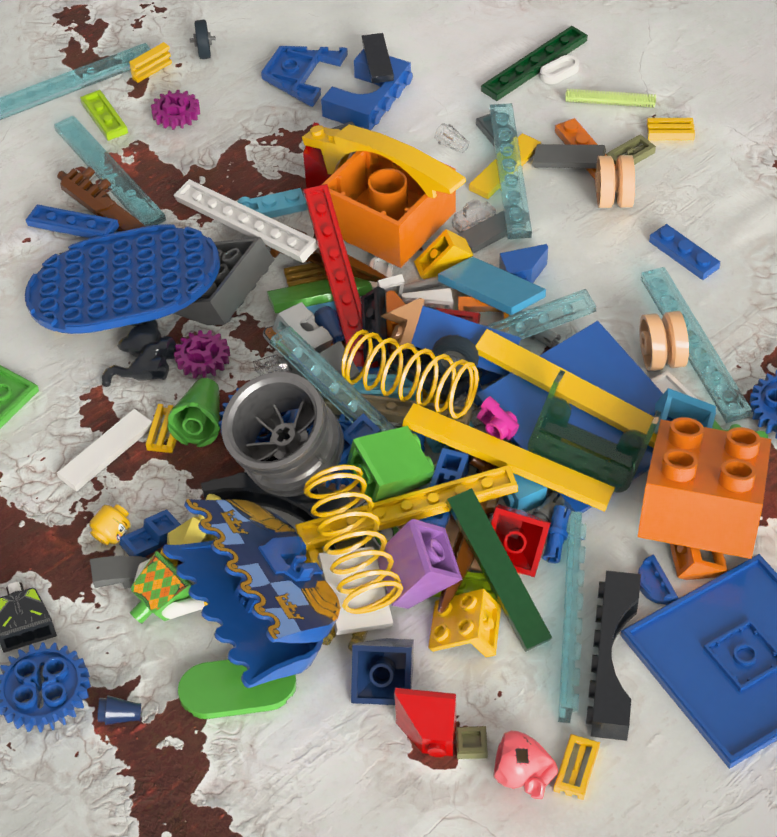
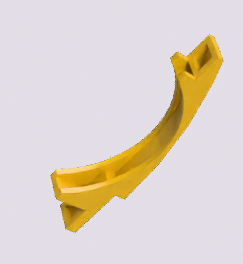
M349 124L340 130L318 125L312 127L307 134L302 136L305 146L321 149L327 172L331 175L351 157L353 152L368 151L386 157L399 165L420 185L430 198L437 196L436 191L451 194L466 182L464 176L415 147L361 127Z

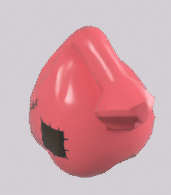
M512 730L505 732L497 749L493 777L505 787L515 789L524 786V791L530 794L532 798L543 799L546 786L557 775L558 767L556 762L529 735Z

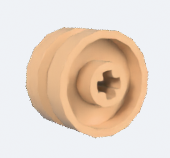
M620 155L616 161V169L611 156H598L595 173V191L598 208H611L614 204L615 193L619 208L633 207L635 168L632 155Z
M680 311L665 312L662 319L655 313L642 315L640 318L639 336L642 358L648 371L662 370L666 362L670 368L686 367L689 357V343L686 323Z

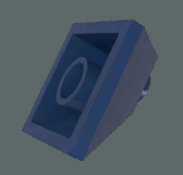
M383 638L353 643L351 703L395 705V688L412 689L414 639Z

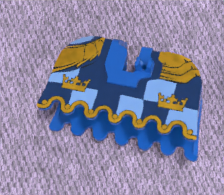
M186 499L184 506L189 512L205 517L201 519L198 525L199 529L206 534L215 535L218 539L191 544L164 545L162 551L168 558L180 560L183 563L178 565L176 574L182 579L191 580L195 583L191 585L188 591L189 595L195 600L205 601L208 604L201 611L202 617L221 625L214 633L215 638L222 643H229L234 646L227 655L228 660L235 665H243L248 669L241 676L243 685L251 688L272 680L304 672L311 666L322 646L323 638L329 635L336 623L341 607L335 592L322 577L323 571L316 562H304L307 559L306 544L302 538L299 537L293 526L286 520L256 503L246 500Z

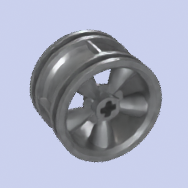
M272 372L250 380L233 395L223 414L221 430L227 450L261 489L273 495L290 497L305 494L303 491L304 486L314 474L323 469L338 465L344 449V436L339 421L325 404L316 388L308 380L297 374ZM299 409L294 423H284L280 413ZM313 425L312 431L308 436L306 429ZM263 427L272 432L270 442L255 443ZM273 455H274L277 459H279V460H275V461H266V460H268L269 458H271ZM333 471V472H330V473H327V474H325V475H322L321 477L326 476V475L333 474L334 471ZM324 482L315 485L313 488L310 489V491L316 489L317 487H319L320 485H322Z

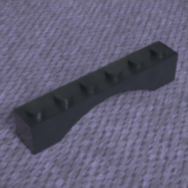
M606 570L605 582L599 581L598 598L603 599V606L597 605L595 622L601 623V629L595 630L593 647L599 648L598 655L592 654L591 672L596 673V681L590 680L588 698L594 699L593 707H587L586 724L592 725L591 737L627 741L631 698L625 692L616 676L612 662V646L621 629L637 614L641 574Z

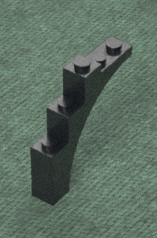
M273 456L266 461H275L279 459ZM240 472L236 475L201 483L204 500H206L208 494H214L221 497L222 500H246L260 506L270 507L288 513L302 522L321 518L312 515L310 512L313 505L320 499L310 498L305 494L290 497L273 495L261 489L247 472ZM317 488L310 491L313 494H319ZM349 497L330 500L316 508V511L327 512L338 509L350 502ZM359 536L334 543L329 548L331 550L343 549L363 540V537Z

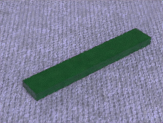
M570 26L482 84L481 92L495 101L500 100L539 74L542 66L569 54L585 43L588 35L574 26Z
M471 488L448 498L446 504L524 651H529L550 641L552 636L473 489Z

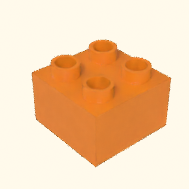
M356 151L322 184H328L343 240L399 268L456 212V190L451 194L436 191L437 196L430 198L420 185L399 165L386 157L368 151Z
M681 417L673 421L660 419L646 481L638 537L752 559L764 501L771 439L760 437L757 432L743 427L724 431L703 427L699 421L692 418Z

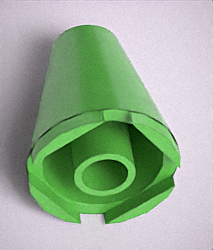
M209 378L198 379L171 409L168 415V430L176 440L185 445L193 443L197 444L196 447H203L211 444L217 438L220 431V393L218 384Z

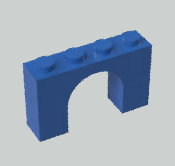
M363 49L354 59V76L357 79L372 83ZM389 56L394 73V81L373 83L380 88L372 93L355 94L332 86L321 99L322 117L343 124L352 121L357 127L372 130L375 125L379 124L384 113L390 110L396 98L401 96L404 88L410 85L413 78L411 62Z

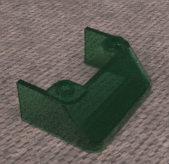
M560 370L551 386L528 442L529 452L613 486L616 493L626 491L630 487L658 424L661 412L656 410L646 434L637 430H628L622 434L618 444L568 423L572 412L571 406L566 400L556 396L565 371Z

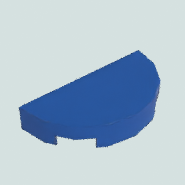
M653 554L644 559L643 564L638 570V574H641V593L647 599L662 605H668L679 599L655 555Z

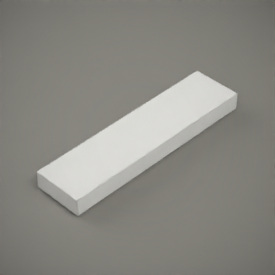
M133 409L57 472L58 478L77 492L149 432L152 421Z

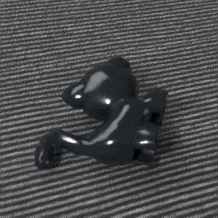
M156 320L143 322L135 326L126 337L119 341L117 346L120 350L130 352L137 358L131 363L129 368L113 365L105 369L102 375V386L109 387L111 385V378L114 375L133 378L138 381L151 379L165 380L169 371L166 359H174V353L176 352L175 341L169 336L161 337Z

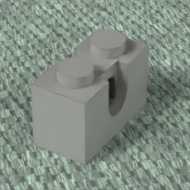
M302 302L278 313L272 328L301 364L329 348L333 340L323 326L319 327L315 323L313 313Z

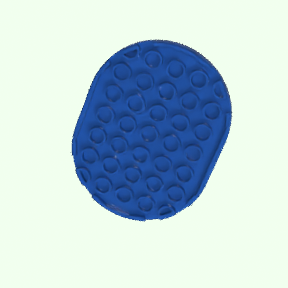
M174 224L152 225L112 233L107 236L89 238L68 246V251L60 255L54 254L42 263L40 271L37 274L33 273L27 283L25 302L31 317L39 325L60 333H92L159 319L192 304L212 286L220 269L219 253L213 240L204 236L201 231L188 226L184 229L176 228Z

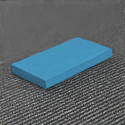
M473 256L438 274V281L511 316L546 297L545 288Z

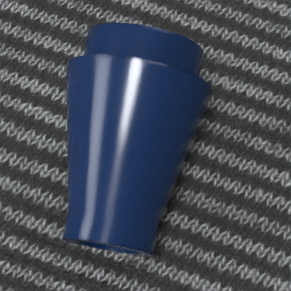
M330 306L318 309L314 313L315 323L319 327L323 326L333 338L331 344L334 345L339 341L342 342L345 336L342 333L337 311Z
M107 695V698H99L98 722H105V725L140 721L141 703Z

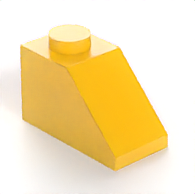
M445 229L414 263L421 278L425 280L437 277L439 273L472 257L473 253L465 238Z

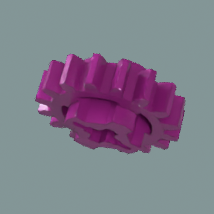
M169 90L168 94H160V99L155 98L154 104H151L153 120H156L157 125L163 123V128L171 126L172 130H175L176 126H180L183 129L185 124L191 126V120L197 121V115H200L199 100L195 99L194 94L189 95L188 91L180 93V90H176L175 93H172Z
M199 330L198 335L195 336L190 332L189 339L181 338V345L175 346L176 352L174 356L178 369H183L185 376L192 373L194 379L198 375L207 378L209 373L217 376L216 370L224 371V364H229L230 362L229 356L231 355L227 340L221 339L220 333L213 336L211 330L207 334H203L202 330Z

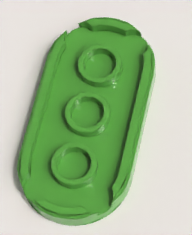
M229 660L205 662L195 665L185 672L178 685V695L182 707L200 719L272 711L281 708L287 703L291 695L293 696L297 685L296 675L247 688L241 681L243 672L248 670L245 666L235 665Z

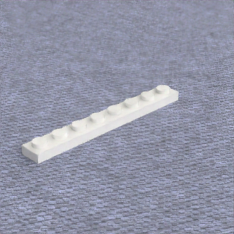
M190 179L174 194L177 202L251 238L261 237L265 245L302 263L318 248L316 239Z

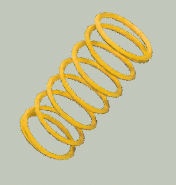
M360 330L351 337L345 347L341 361L342 378L346 384L354 385L363 377L365 390L370 391L380 381V389L383 396H389L398 386V395L401 402H406L410 399L416 390L417 404L422 407L430 402L436 389L434 397L436 412L442 413L449 407V412L455 419L460 418L469 410L478 388L479 376L475 363L463 359L453 362L451 357L446 354L436 357L432 350L425 348L418 351L410 343L400 346L396 339L388 338L382 340L379 334L369 333L366 330ZM365 335L355 344V346L351 350V353L348 357L346 364V359L353 342L358 336ZM372 338L377 339L379 342V344L374 349L372 344ZM368 339V354L360 374L354 380H350V367L354 355L360 345ZM384 344H394L397 349L386 362ZM381 348L379 372L373 384L368 386L367 375L370 364L377 351ZM408 348L414 352V355L403 369L402 350ZM399 354V365L395 381L390 390L385 391V379L388 369L396 355ZM428 354L432 361L427 365L419 380L421 372L419 356ZM416 359L414 382L408 395L403 397L405 377ZM444 359L450 363V367L445 371L437 386V361ZM434 365L432 386L426 400L422 403V386L428 372ZM458 365H463L456 374L455 367ZM467 368L469 372L468 396L462 411L457 414L453 411L454 392L462 373ZM451 372L450 391L443 407L439 408L441 389Z
M342 464L331 466L314 474L306 482L303 491L307 497L320 499L313 505L310 511L312 515L318 517L331 516L320 523L317 532L325 536L338 535L326 543L323 548L325 553L339 555L353 551L366 544L373 536L378 537L382 543L379 550H360L346 554L335 560L330 567L332 573L347 574L370 565L380 555L387 559L388 566L385 570L376 569L355 573L340 581L336 588L340 593L349 594L345 598L342 608L353 614L372 612L391 604L401 595L403 586L400 584L399 576L390 571L394 560L391 555L384 552L387 540L385 536L377 532L380 521L377 516L371 513L374 505L372 499L364 494L367 484L365 479L362 478L363 472L361 468L354 465ZM343 469L355 470L357 473V475L351 473H334L321 477L322 475H325L327 473ZM346 477L355 479L348 486L335 492L326 494H313L310 492V489L315 485L327 480ZM360 482L362 486L360 493L347 492ZM341 497H356L338 509L327 512L316 511V508L330 500ZM361 498L367 501L368 508L366 512H343L355 505ZM349 516H362L355 522L340 529L323 531L322 529L328 523ZM367 517L373 519L375 523L373 531L357 530L347 532L357 527ZM368 535L352 546L329 550L331 545L345 538ZM373 555L358 565L345 569L335 568L340 563L351 558ZM379 575L363 585L354 588H342V586L357 578ZM386 575H389L394 578V581L381 580L385 578ZM381 586H394L388 594L371 604L358 608H349L347 605L353 597L364 591Z

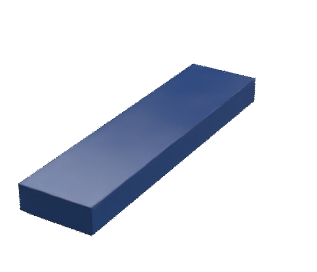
M38 204L26 218V223L30 227L86 238L107 236L108 234L115 233L119 227L118 220Z

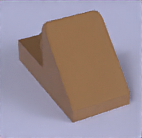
M422 298L381 315V317L399 324L395 326L391 338L396 339L400 346L406 343L411 344L425 301ZM392 344L391 348L396 350V346Z

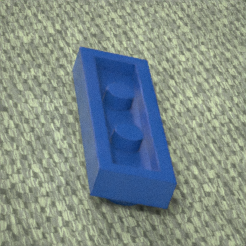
M665 224L650 235L649 242L701 280H704L720 268V261L668 224Z

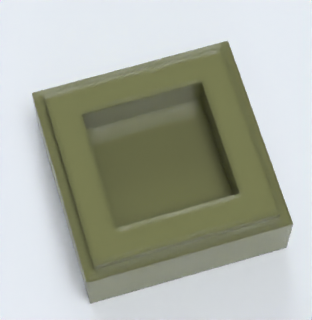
M486 726L456 727L457 759L488 758Z

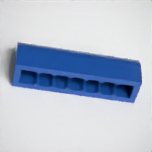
M423 306L411 344L420 349L432 350L435 342L441 337L459 335L467 338L476 346L486 329L519 345L521 338ZM479 356L476 367L502 376L510 374L506 369Z

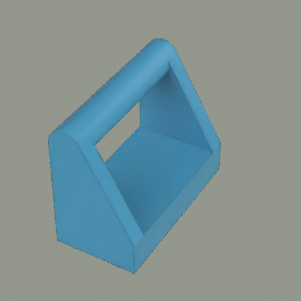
M667 388L655 404L654 433H658L660 419L667 420V417L673 419L681 417L692 418L699 421L703 427L712 428L716 415V406Z

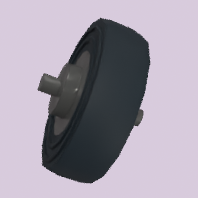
M196 20L194 23L196 34H193L194 38L190 39V43H194L195 47L198 48L200 59L211 58L210 45H212V40H216V37L211 36V32H208L206 20Z
M459 335L441 337L435 342L432 349L436 357L446 354L451 357L453 362L463 359L475 363L476 366L478 364L479 356L476 346L467 338ZM444 359L437 361L438 372L443 375L450 367V363ZM458 365L455 367L456 374L463 365ZM467 368L462 373L460 378L469 376Z

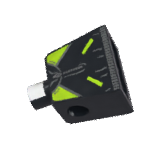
M21 582L10 583L6 587L7 595L0 597V645L3 653L56 637L57 634L52 619L36 588L24 590Z

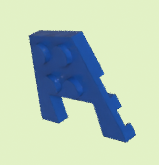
M279 46L262 70L261 76L266 82L313 107L321 96V88L304 83L319 62L340 67L348 55V50L345 47H339V51H331L329 47H320L319 50H307V46Z

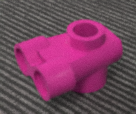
M489 396L482 403V409L478 413L477 418L486 425L487 434L501 440L504 438L510 440L519 428L517 418L512 412H505L500 407V404Z

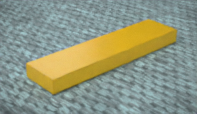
M522 133L469 184V191L489 199L535 154L537 144H541V142Z

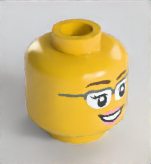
M118 504L114 507L103 505L89 523L92 529L90 534L105 546L109 543L117 544L120 541V537L124 536L131 527L130 521L126 518L129 513Z

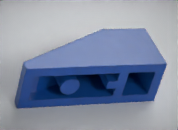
M442 448L429 487L457 480L468 475L470 470L468 463L469 454ZM448 511L420 519L419 521L445 528L452 514Z

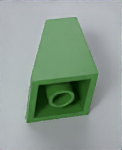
M408 426L358 437L352 441L347 464L361 468L363 472L362 478L365 479L367 484L364 494L369 496L373 503L406 494L430 483L434 473V464L429 456H425L418 436L415 433L412 434ZM351 470L353 474L357 475L355 470Z

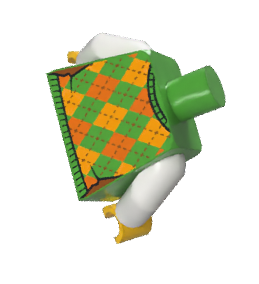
M162 550L160 553L156 551L152 558L139 564L134 583L131 586V591L141 601L131 610L130 614L141 624L152 613L167 621L202 610L204 606L208 605L205 601L195 600L189 595L188 591L193 584L176 574L178 560L168 558Z

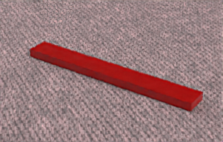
M328 184L303 189V194L342 333L345 336V345H347L351 337L356 332L362 330V306ZM360 335L355 339L349 350V355L355 344L363 337V335ZM363 343L356 351L352 360L356 367L362 366V368L365 364ZM378 361L371 364L369 368L379 367Z

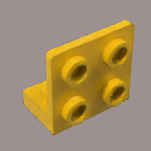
M484 588L455 595L443 613L438 612L439 600L435 601L428 646L431 651L434 652L471 643L485 657L496 655L501 606Z

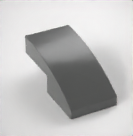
M109 556L90 559L94 588L123 583L124 589L131 588L139 564L148 560V558L139 556Z

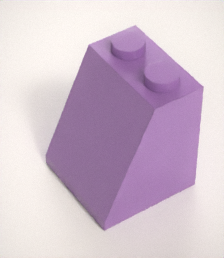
M412 519L386 544L384 552L391 555L394 560L390 571L399 576L400 584L403 586L401 595L391 603L392 606L409 609L462 580L448 535L443 527ZM380 555L377 559L379 569L385 570L388 566V561L384 556ZM389 575L383 578L384 580L394 581V578ZM386 586V594H388L394 588V586Z

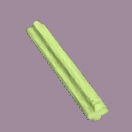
M567 88L565 99L566 102L574 101V103H576V100L579 103L580 100V103H587V101L590 103L591 101V104H593L594 101V104H601V102L604 104L605 102V105H607L608 102V105H615V103L618 105L619 103V106L621 103L624 106L625 103V106H629V104L630 106L632 104L635 106L636 104V107H638L639 104V107H646V105L649 107L650 105V108H652L653 105V108H655L656 94L654 96L651 94V97L648 94L647 97V94L640 93V95L639 93L637 95L634 93L633 96V93L630 95L627 92L626 94L625 92L623 94L620 92L619 95V92H617L616 95V92L613 91L612 93L611 91L609 93L606 91V94L603 91L602 94V91L599 92V90H595V92L592 90V93L589 90L588 93V90L585 92V90L581 89L580 91L578 89L577 92V89H575L574 92V89L571 91V89Z

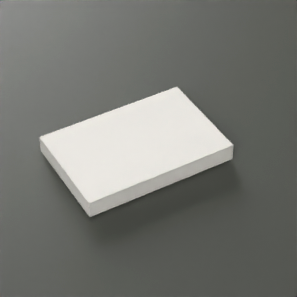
M374 546L357 548L339 555L319 553L318 555L319 566L323 571L322 577L335 592L341 607L338 619L334 624L336 635L392 628L393 626L389 605L372 612L353 614L342 608V604L349 594L340 593L336 590L340 581L350 575L366 570L379 569L377 559L370 565L351 573L335 574L330 571L331 565L338 558L360 550H375ZM373 555L351 558L340 563L335 568L345 569L358 565ZM379 575L357 578L348 582L342 588L347 589L363 585ZM381 586L364 591L353 597L347 605L349 608H358L371 604L386 595L385 588Z

